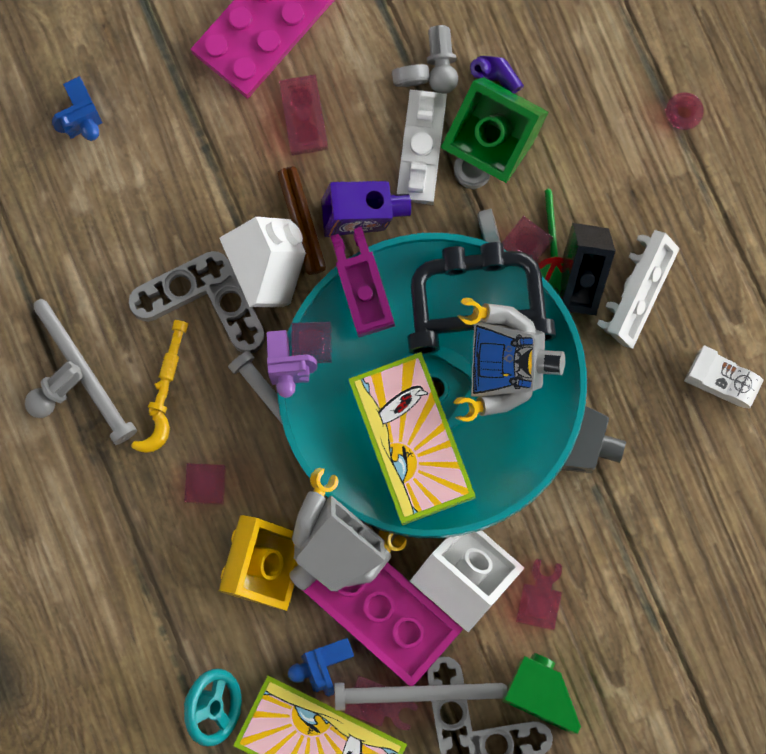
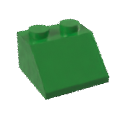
M484 77L473 80L440 148L507 183L533 145L549 112Z
M537 653L532 654L531 658L522 657L502 702L570 734H578L581 725L562 674L553 669L556 662Z

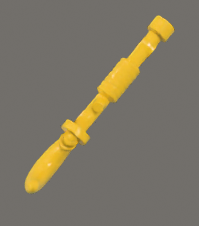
M174 320L172 330L174 333L169 351L165 353L159 374L161 380L154 384L159 391L155 402H149L148 405L149 416L153 417L152 420L155 423L154 431L149 438L143 441H133L131 447L139 452H154L160 449L169 437L170 426L165 416L168 408L164 406V402L169 391V383L174 380V374L180 358L177 354L183 333H186L188 323L184 321Z

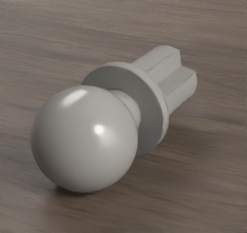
M445 25L430 27L428 30L430 56L427 57V63L435 65L430 72L429 84L435 92L447 94L452 92L458 84V74L450 66L451 63L457 60L455 54H452L450 28Z
M69 361L51 377L43 378L41 380L42 388L31 390L25 398L27 412L35 418L49 416L55 408V402L63 403L67 398L66 393L82 379L83 375L80 367Z

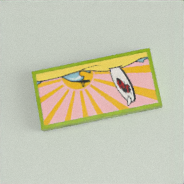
M422 352L348 379L402 526L476 498Z
M267 676L233 746L248 754H403L408 744L339 710L335 711V708L271 676Z

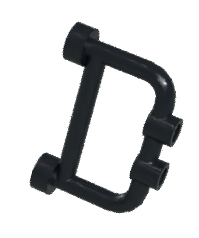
M500 242L485 243L480 246L481 254L468 256L465 255L464 247H447L442 250V258L424 262L416 269L411 279L415 333L407 336L409 353L417 354L422 352V355L437 352L440 350L438 334L474 330V325L465 324L457 316L429 319L426 293L428 278L436 274L455 276L464 274L467 271L482 269L484 271H499L510 266L522 268L527 279L530 309L518 311L534 322L536 330L545 333V341L556 338L555 321L546 318L542 274L538 263L532 256L521 251L504 252L503 244Z

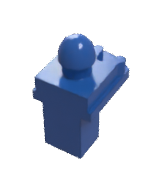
M79 76L63 84L73 106L56 113L52 118V125L57 132L68 133L70 139L81 134L86 140L94 141L99 136L98 125L103 122Z
M348 638L304 653L301 656L303 663H296L289 668V679L299 683L309 678L313 692L323 690L327 697L334 695V686L327 667L354 657Z

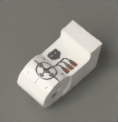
M704 345L698 351L684 381L737 406L751 408L764 380L754 372L737 366L736 363L718 355L717 351Z

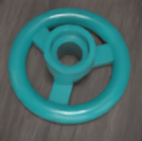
M224 669L206 671L196 679L185 698V726L192 740L199 745L208 747L220 744L230 736L237 725L242 707V694L236 678L230 672ZM213 682L211 691L204 689L209 683ZM225 685L230 693L228 716L223 711L222 701ZM205 719L214 720L220 729L213 734L207 735L201 732L197 724Z

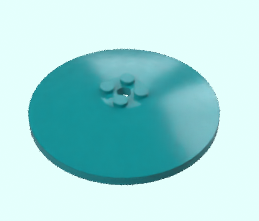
M417 233L395 237L368 247L369 252H373L395 327L358 337L336 266L313 288L303 301L287 332L290 356L308 354L317 360V370L310 373L309 382L295 383V392L291 397L284 398L277 392L280 416L292 452L309 478L315 469H325L324 474L320 478L322 486L328 483L331 475H336L338 486L335 490L326 492L325 496L327 498L333 496L363 523L382 531L416 538H447L481 531L503 522L533 502L552 483L570 456L580 433L587 397V368L579 332L570 312L560 296L547 280L542 277L546 318L555 321L556 338L545 341V350L564 352L565 368L563 374H543L542 388L533 391L530 400L508 412L481 416L478 413L477 417L472 421H460L455 417L467 415L469 405L467 402L454 404L455 399L467 397L476 401L478 398L471 396L474 330L438 334L440 350L431 354H424L423 358L432 381H439L444 385L445 390L439 400L476 498L402 526L348 379L414 355L409 353L407 336L415 333L411 279L416 269L424 262L442 258V250L447 247H464L466 256L481 254L480 246L489 243L481 239L449 233ZM359 251L349 258L361 255V252ZM518 266L505 267L499 271L473 270L455 276L436 274L428 278L426 282L429 319L471 315L474 307L473 305H463L460 302L463 298H471L481 307L484 303L511 306L517 310L530 309L526 274Z

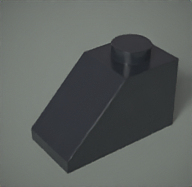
M572 223L563 254L560 298L569 312L597 315L616 251L609 228Z

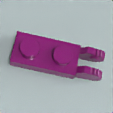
M362 226L355 228L353 234L361 255L349 259L345 255L346 249L343 239L339 234L331 236L338 260L336 266L359 338L395 327L373 252H369Z

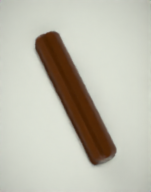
M294 166L283 168L278 171V178L290 219L300 229L303 237L301 243L306 252L303 261L308 275L321 273L326 270V264L297 168Z

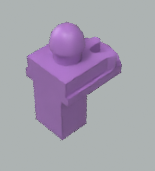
M286 330L267 332L269 378L272 385H276L280 396L284 398L291 397L295 392V383L309 382L310 373L317 370V360L308 354L290 356L289 338Z

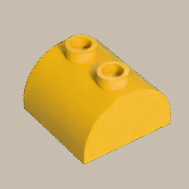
M240 515L237 527L232 534V545L226 566L221 572V583L218 591L287 611L295 585L289 573L299 565L294 559L293 531L256 517Z

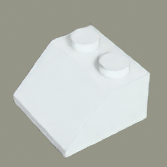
M254 217L219 238L249 307H285L291 304L306 254L301 243L303 241L301 231L291 219Z
M481 530L462 536L447 537L428 557L410 582L469 632L523 571L524 567Z

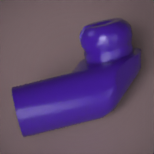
M479 56L470 64V72L475 78L480 79L484 77L490 81H497L503 88L514 94L524 87L519 77L504 58Z

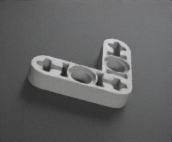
M207 252L138 286L129 296V307L132 313L141 321L149 322L208 294L232 344L238 351L242 353L245 351L255 353L261 349L265 341L263 327L253 307H249L229 260L220 252ZM211 261H214L216 265H224L220 269V277L214 278L212 274H208L201 278L204 286L198 288L197 281L190 272L191 270L196 268L198 275H201L209 270L207 264ZM177 277H185L191 282V289L184 296H175L170 291V284ZM161 285L165 295L171 301L166 305L162 298L152 303L153 310L150 312H146L144 308L137 309V306L141 304L140 297L147 295L149 299H153L159 296L160 293L156 288ZM227 293H236L241 297V306L235 312H226L220 306L222 297ZM247 312L251 316L243 319L250 331H258L253 336L255 342L250 345L245 340L240 342L237 340L242 336L237 322L232 326L228 324V321L238 320Z
M450 657L438 658L428 669L427 678L429 685H443L441 680H435L433 677V673L439 671V664L447 663L448 669H455L456 676L450 678V685L464 684L460 665ZM467 700L431 701L440 754H446V750L453 747L452 737L449 736L443 739L442 730L454 731L463 726H466L467 735H459L461 746H468L469 754H488L485 749V742L493 734H500L506 739L508 746L504 754H513L514 741L509 731L518 730L517 738L529 736L530 728L533 727L536 728L539 734H545L546 741L540 743V749L537 751H533V747L530 744L520 745L521 754H545L551 748L553 741L552 733L541 722L532 721L472 731ZM447 702L458 703L463 711L461 720L454 725L444 723L440 717V709Z

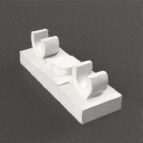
M410 89L397 194H409L413 203L434 204L447 94Z
M654 230L651 238L647 235L638 236L637 240L646 249L641 255H636L635 253H630L629 258L636 266L632 275L626 279L624 292L621 296L622 300L619 305L615 302H607L605 306L615 315L610 322L599 320L597 323L622 346L632 349L680 249L666 233Z

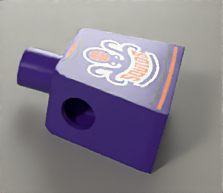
M387 181L330 182L321 199L324 237H331L339 234V236L354 234V229L361 226L364 233L384 231L393 217L411 216L410 195H391L390 185Z

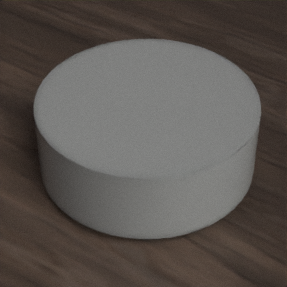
M420 64L396 68L392 70L393 84L396 87L425 84L430 79L429 66Z
M458 157L455 161V178L463 187L477 189L489 181L490 174Z
M492 209L479 211L477 217L483 240L489 243H501Z

